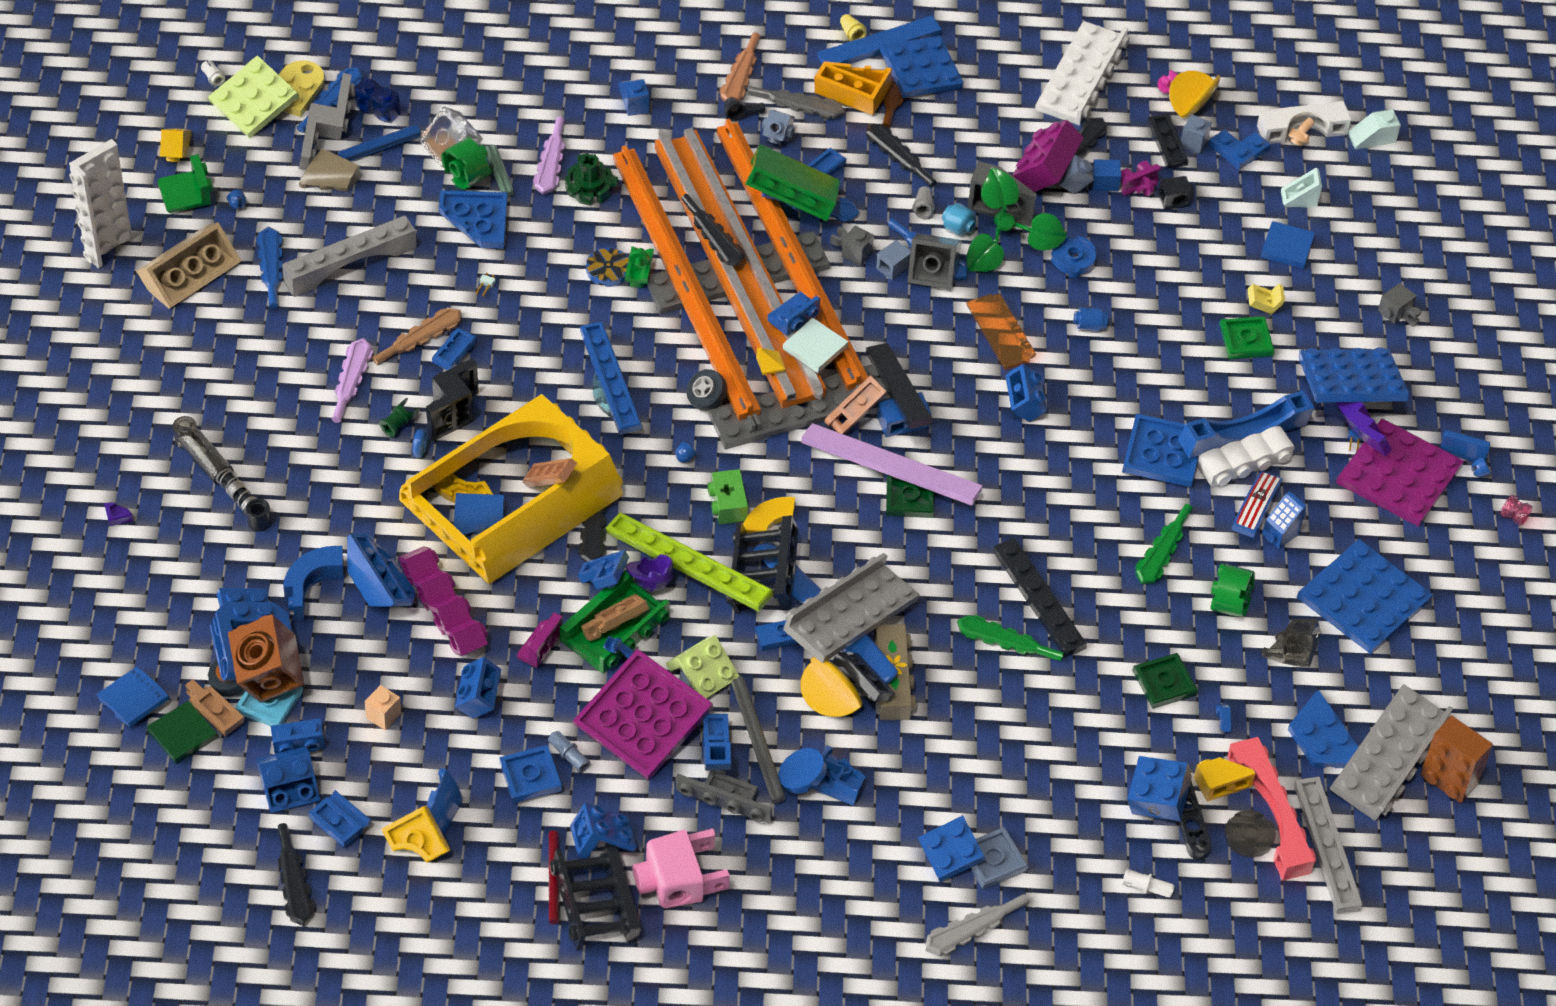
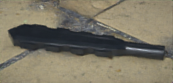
M1103 117L1090 118L1084 121L1081 125L1082 130H1078L1083 140L1074 155L1080 158L1085 156L1089 152V147H1094L1098 142L1097 139L1102 138L1106 134L1107 125Z
M882 123L868 124L866 136L871 143L877 144L883 153H888L890 155L889 158L894 162H899L901 168L915 173L930 187L935 186L937 181L921 167L920 159L916 155H912L911 150L907 146H903L901 144L902 141L897 136H893L892 131L887 126H883Z
M684 194L681 200L694 215V225L702 230V236L704 239L709 240L712 250L717 251V257L720 261L725 262L726 265L740 266L744 258L743 248L733 242V237L729 233L724 232L723 226L715 222L712 214H707L706 211L701 210L688 194Z
M606 507L582 522L584 529L580 533L582 543L579 544L578 554L584 562L606 555V545L603 544L606 540V531L603 530L606 526V517L603 516L606 513Z
M281 823L277 826L282 847L281 856L278 858L279 868L283 869L280 873L281 883L285 884V887L282 889L283 898L287 900L285 912L286 916L290 917L291 922L304 927L314 917L313 912L316 908L313 899L309 898L311 894L309 884L304 882L307 876L305 869L300 867L302 864L301 855L296 853V850L292 847L288 825Z

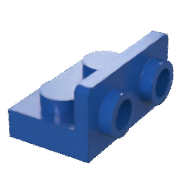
M800 291L769 313L768 321L788 336L819 314L821 298L815 296L810 299Z
M320 718L270 726L274 754L305 746L309 752L325 749Z

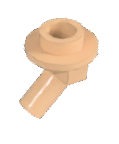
M1308 118L1298 130L1292 128L1288 134L1291 137L1290 141L1300 146L1303 143L1308 144L1310 136L1306 132L1314 125L1313 119Z

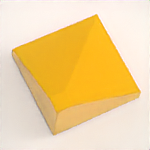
M757 348L756 358L762 375L785 371L779 351Z

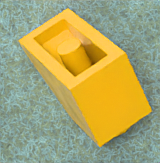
M161 129L160 156L166 157V161L180 162V158H185L192 130Z
M1219 757L1213 760L1206 759L1197 764L1194 780L1206 801L1209 802L1251 788L1255 772L1253 769Z

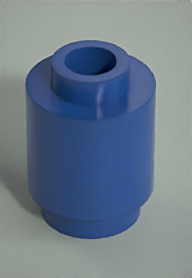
M1079 307V310L1074 312L1073 324L1077 325L1078 330L1100 331L1101 329L1105 330L1107 327V311H1102L1099 308Z

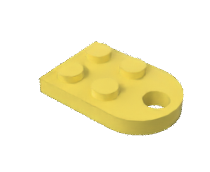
M305 60L292 62L286 65L279 73V76L299 95V98L283 111L300 118L324 86L322 68L314 62ZM307 70L312 71V72L309 73V74L303 73L304 71H307Z

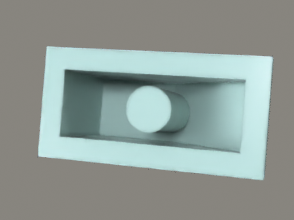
M1393 109L1373 112L1350 129L1348 135L1355 149L1396 143L1400 123Z

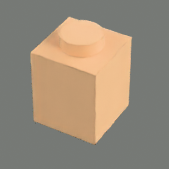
M380 685L365 700L366 718L386 731L401 715L400 697Z

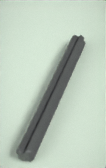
M742 677L733 679L731 684L769 796L774 804H778L785 800V795L745 680Z

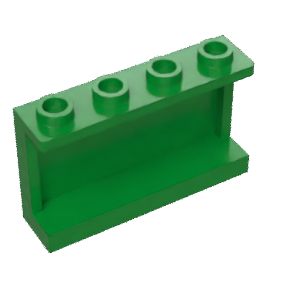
M759 144L751 159L752 170L745 185L827 221L837 201L840 180Z
M626 569L622 572L619 582L611 588L605 587L560 627V642L602 674L608 669L614 668L624 656L619 650L617 653H611L603 647L608 636L614 639H622V643L634 650L637 643L643 638H648L653 629L659 624L666 622L670 615V602L664 599L660 603L633 583L634 577ZM634 594L647 602L649 610L643 612L638 618L629 619L617 629L602 633L600 638L592 641L585 638L581 626L595 619V614Z

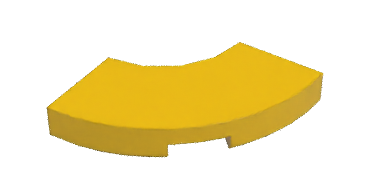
M454 473L432 486L439 495L453 503L456 500V493L493 495L485 481L466 482L458 478Z
M795 497L774 498L755 507L743 524L747 533L769 530L774 524L782 522L783 516H793Z

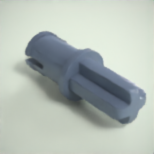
M553 731L550 734L548 741L561 753L563 760L567 759L579 773L588 769L591 762L577 749L575 743H571L560 731Z

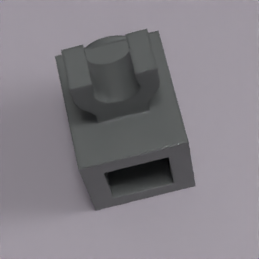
M856 225L848 233L839 226L837 235L841 237L833 234L830 243L836 246H843L842 257L862 266L873 252L874 234Z
M1401 283L1382 295L1378 311L1394 324L1404 317L1412 327L1419 323L1417 317L1422 313L1420 309L1414 307L1417 296Z

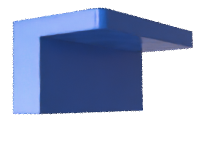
M1445 430L1440 448L1460 459L1474 462L1483 457L1486 461L1490 442Z

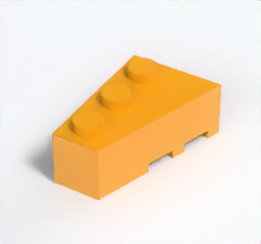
M824 61L814 77L815 93L874 115L892 85V68H885V70L872 69V66L858 68L851 67V64Z

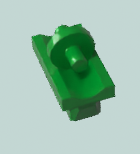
M631 246L625 274V281L630 282L631 287L644 288V284L648 283L654 249L644 250L643 248Z

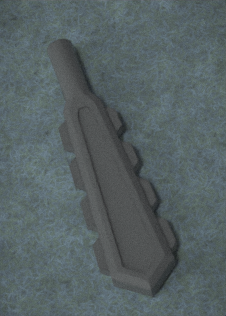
M749 86L747 92L748 95L769 99L778 106H788L796 111L803 110L807 114H817L825 119H836L845 114L840 102H836L834 99H820L818 96H805L803 93H790L788 90L770 91Z

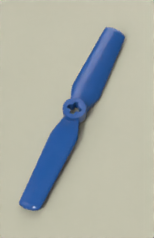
M771 541L763 542L755 546L754 551L774 549L777 546ZM778 558L763 559L769 568H774L775 565H778ZM795 564L792 595L803 604L808 598H814L822 590ZM867 634L842 650L846 653H858L886 684L891 682L898 673V670Z

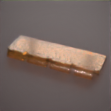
M989 294L967 302L968 309L1004 370L1030 362V359L1036 356V352L1030 342L1027 341L1026 335L1001 294L993 296Z

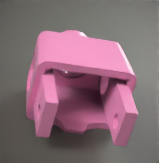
M686 829L648 841L646 845V861L633 864L632 866L639 894L655 891L660 906L662 908H671L703 902V895L729 889L730 875L728 870L725 869L702 875L694 854L715 849L714 830L709 829L688 835Z

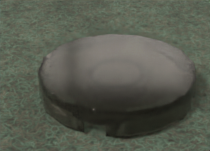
M1251 810L1239 811L1226 824L1224 834L1226 843L1232 851L1241 856L1249 858L1261 857L1268 853L1274 845L1276 836L1274 824L1264 818L1265 815L1260 812Z

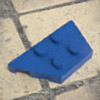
M1320 690L1315 692L1288 726L1289 733L1313 768H1326L1329 766L1344 768L1358 749L1357 744Z

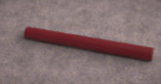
M558 831L549 832L550 924L559 923V886L556 875L553 876L550 870V861L554 859L556 849H559Z

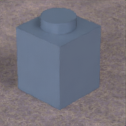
M1191 115L1182 132L1181 144L1183 148L1200 154L1208 142L1212 122Z
M1074 155L1059 185L1073 194L1079 192L1094 180L1091 163Z
M897 240L893 241L877 253L876 269L893 281L909 269L910 249Z

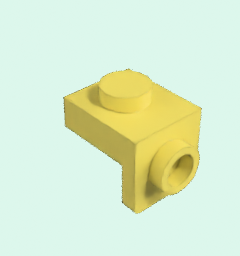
M1255 284L1248 288L1249 305L1256 309L1273 314L1285 302L1284 288L1281 284H1278L1272 291Z

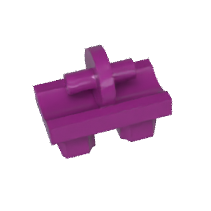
M1145 160L1137 165V172L1135 173L1128 168L1121 170L1120 181L1123 184L1121 191L1123 195L1127 196L1134 192H1143L1145 196L1152 195L1154 192L1153 187L1157 186L1159 181L1158 172L1161 170V167L1158 164L1151 166Z

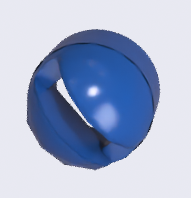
M234 190L227 195V201L232 208L238 209L240 207L242 209L246 204V197L242 190Z
M681 442L675 454L679 462L686 463L692 460L696 452L689 444Z
M1483 457L1473 462L1471 470L1474 471L1473 475L1481 478L1491 474Z

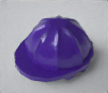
M660 554L652 560L642 557L641 561L629 562L626 566V571L634 577L636 584L644 591H661L673 579L672 559L664 554Z

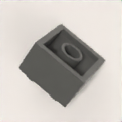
M918 233L912 238L907 283L952 289L959 265L962 240Z

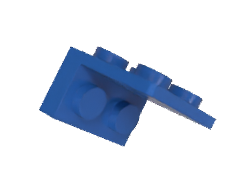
M584 803L570 824L579 857L588 858L590 853L597 848L599 840L632 852L637 848L629 818L622 813H614L605 810L599 805Z

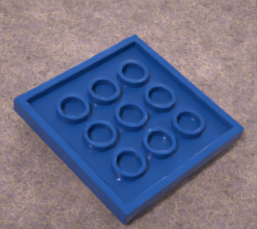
M1378 347L1375 349L1353 348L1352 350H1341L1339 348L1299 350L1298 359L1315 402L1408 401L1409 392L1390 349Z
M1358 539L1298 592L1296 598L1372 655L1432 600L1433 594Z

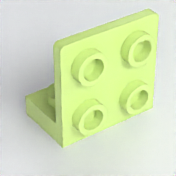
M716 635L700 641L666 662L670 672L677 668L680 671L683 670L693 689L705 698H708L730 684L733 679L739 677Z

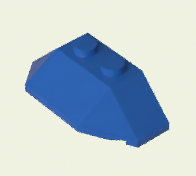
M349 534L347 537V572L368 605L411 606L416 591L396 560L382 546L373 542V538L369 534Z

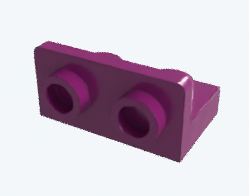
M554 612L549 620L541 621L517 653V658L538 668L560 638V627L563 625L562 616Z

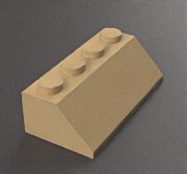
M219 222L201 228L138 269L137 273L147 290L167 308H171L240 263L241 259Z

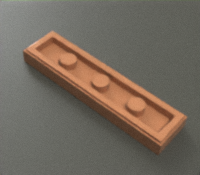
M572 458L535 463L522 483L527 487L565 483L577 462Z

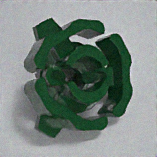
M589 153L578 155L577 163L567 170L568 176L565 177L567 194L575 198L578 203L589 206L594 204V195L596 194L598 203H603L610 197L611 188L616 187L618 183V177L612 174L609 167L603 169V163L599 162V158L595 154L591 155Z

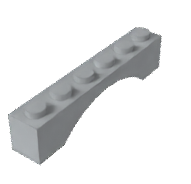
M402 216L282 264L284 283L293 297L315 289L330 274L355 260L374 255L399 256L417 248L415 229L407 217Z

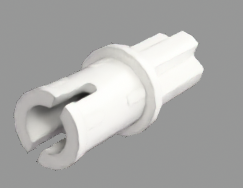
M1126 869L1122 883L1123 885L1143 890L1145 894H1147V891L1165 897H1171L1175 888L1171 883L1152 878V874L1145 875L1130 869Z

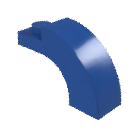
M707 714L703 719L705 771L731 770L728 714Z

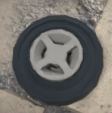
M712 369L701 370L693 375L688 382L686 389L687 398L699 410L708 411L709 409L717 408L726 398L727 382L720 373Z

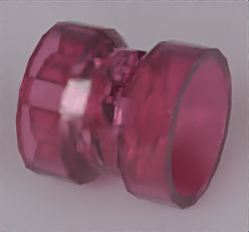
M1510 495L1505 501L1500 515L1505 518L1510 517L1514 520L1515 524L1522 526L1528 519L1533 506L1528 503H1522L1518 497Z

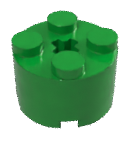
M470 137L450 146L441 154L444 170L446 173L450 172L454 178L451 181L462 190L492 175V170L486 158L488 157V151L483 145L479 146Z
M1221 563L1217 575L1219 580H1214L1211 588V595L1215 596L1212 598L1210 610L1237 617H1245L1252 599L1250 593L1251 589H1254L1255 571Z

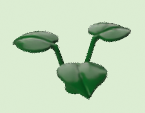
M991 168L982 186V200L992 209L1003 208L994 217L996 225L995 239L993 240L989 234L983 233L972 240L966 257L967 269L971 272L992 271L1001 265L1004 259V250L1000 245L996 244L999 241L1001 230L1009 231L1015 226L1030 231L1027 237L1028 244L1042 251L1056 248L1062 244L1067 234L1061 222L1049 213L1036 215L1032 219L1031 227L1015 222L1014 217L1006 212V204L1009 205L1017 202L1019 197L1018 185L1004 171Z

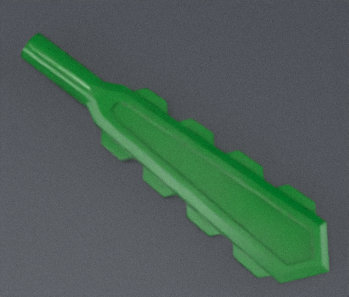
M1184 504L1175 521L1162 528L1160 531L1161 536H1157L1154 539L1153 547L1148 548L1144 554L1145 558L1137 563L1135 574L1141 584L1155 583L1156 580L1161 579L1164 573L1163 567H1166L1171 560L1169 555L1174 554L1177 549L1176 542H1180L1183 537L1182 526L1193 509L1190 504Z
M967 615L957 620L960 633L968 639H980L985 644H997L1002 649H1014L1017 653L1023 655L1027 653L1039 654L1060 662L1062 661L1063 652L1040 645L1030 635H1020L1017 633V630L1002 628L1001 624L993 621L987 622L985 618L978 615Z

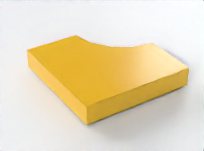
M427 805L381 829L393 852L400 849L412 850L421 855L426 863L450 851Z

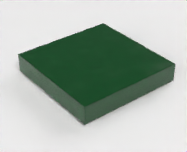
M887 475L886 516L933 518L934 492Z
M1178 652L1133 666L1132 671L1152 709L1194 697L1198 694V689Z
M189 700L146 726L149 734L175 764L218 738L216 731Z

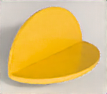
M1195 70L1184 71L1178 74L1173 79L1169 89L1170 102L1175 112L1182 119H1185L1200 110L1218 87L1220 75L1218 74L1213 79L1209 75Z
M814 656L811 657V663L807 666L801 678V693L809 707L817 713L828 717H842L862 707V699L848 677L830 661L827 660L821 663Z

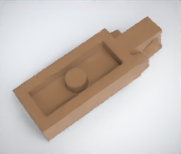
M634 594L595 614V619L582 625L585 638L589 641L600 638L602 633L617 629L629 619L638 618L649 608L644 599Z
M193 679L185 685L186 693L190 697V703L225 737L244 723V716L211 686L209 688L207 686L202 688Z

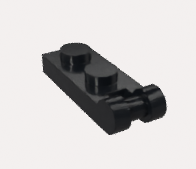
M838 652L834 656V664L837 667H843L852 676V680L865 690L869 699L875 702L892 700L895 695L893 690L858 653Z

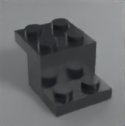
M471 358L432 377L433 402L426 406L428 436L432 441L473 422L472 397L479 394L477 363Z

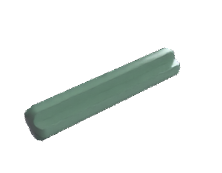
M494 144L486 146L488 151L487 158L500 191L507 192V197L513 196L514 189L497 146Z

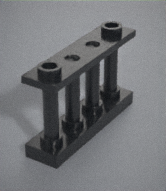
M783 516L782 526H779V529L747 533L742 521L737 522L736 532H733L734 552L732 569L752 580L776 577V584L770 587L774 594L772 597L778 600L781 608L791 607L799 529L793 516ZM780 539V545L777 548L747 552L748 542ZM778 558V565H775L774 568L745 571L747 561ZM726 595L727 603L731 604L735 613H740L741 602Z
M605 843L603 853L599 857L564 861L561 849H556L554 859L550 861V870L553 876L556 875L569 921V938L571 941H574L576 950H582L586 936L620 932L624 934L627 944L637 942L641 927L617 846ZM601 867L605 869L607 874L606 878L570 883L567 871ZM605 888L612 891V900L576 904L574 897L575 892ZM614 910L619 915L618 922L583 926L580 914Z

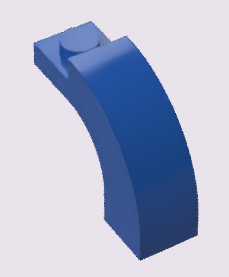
M343 545L326 546L311 550L299 557L288 569L283 583L285 601H288L289 611L294 613V621L304 620L305 595L314 584L324 580L344 579Z

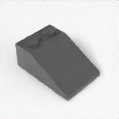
M978 161L971 178L968 208L974 212L995 217L1003 207L992 209L983 202L981 196L983 183L991 168L1004 171L1008 175L1010 174L999 166ZM1010 175L1018 185L1019 197L1014 204H1006V212L1014 217L1015 222L1031 227L1036 193Z

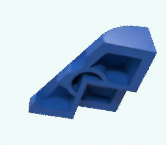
M456 493L454 527L463 535L472 532L475 535L480 534L503 519L504 495Z
M826 745L822 752L828 767L826 775L816 787L813 785L810 789L854 806L866 776L859 770L854 769L845 758L839 760L832 754L833 748Z
M440 768L437 774L439 775L440 784L436 791L431 790L427 806L444 836L463 800L454 778L447 769Z

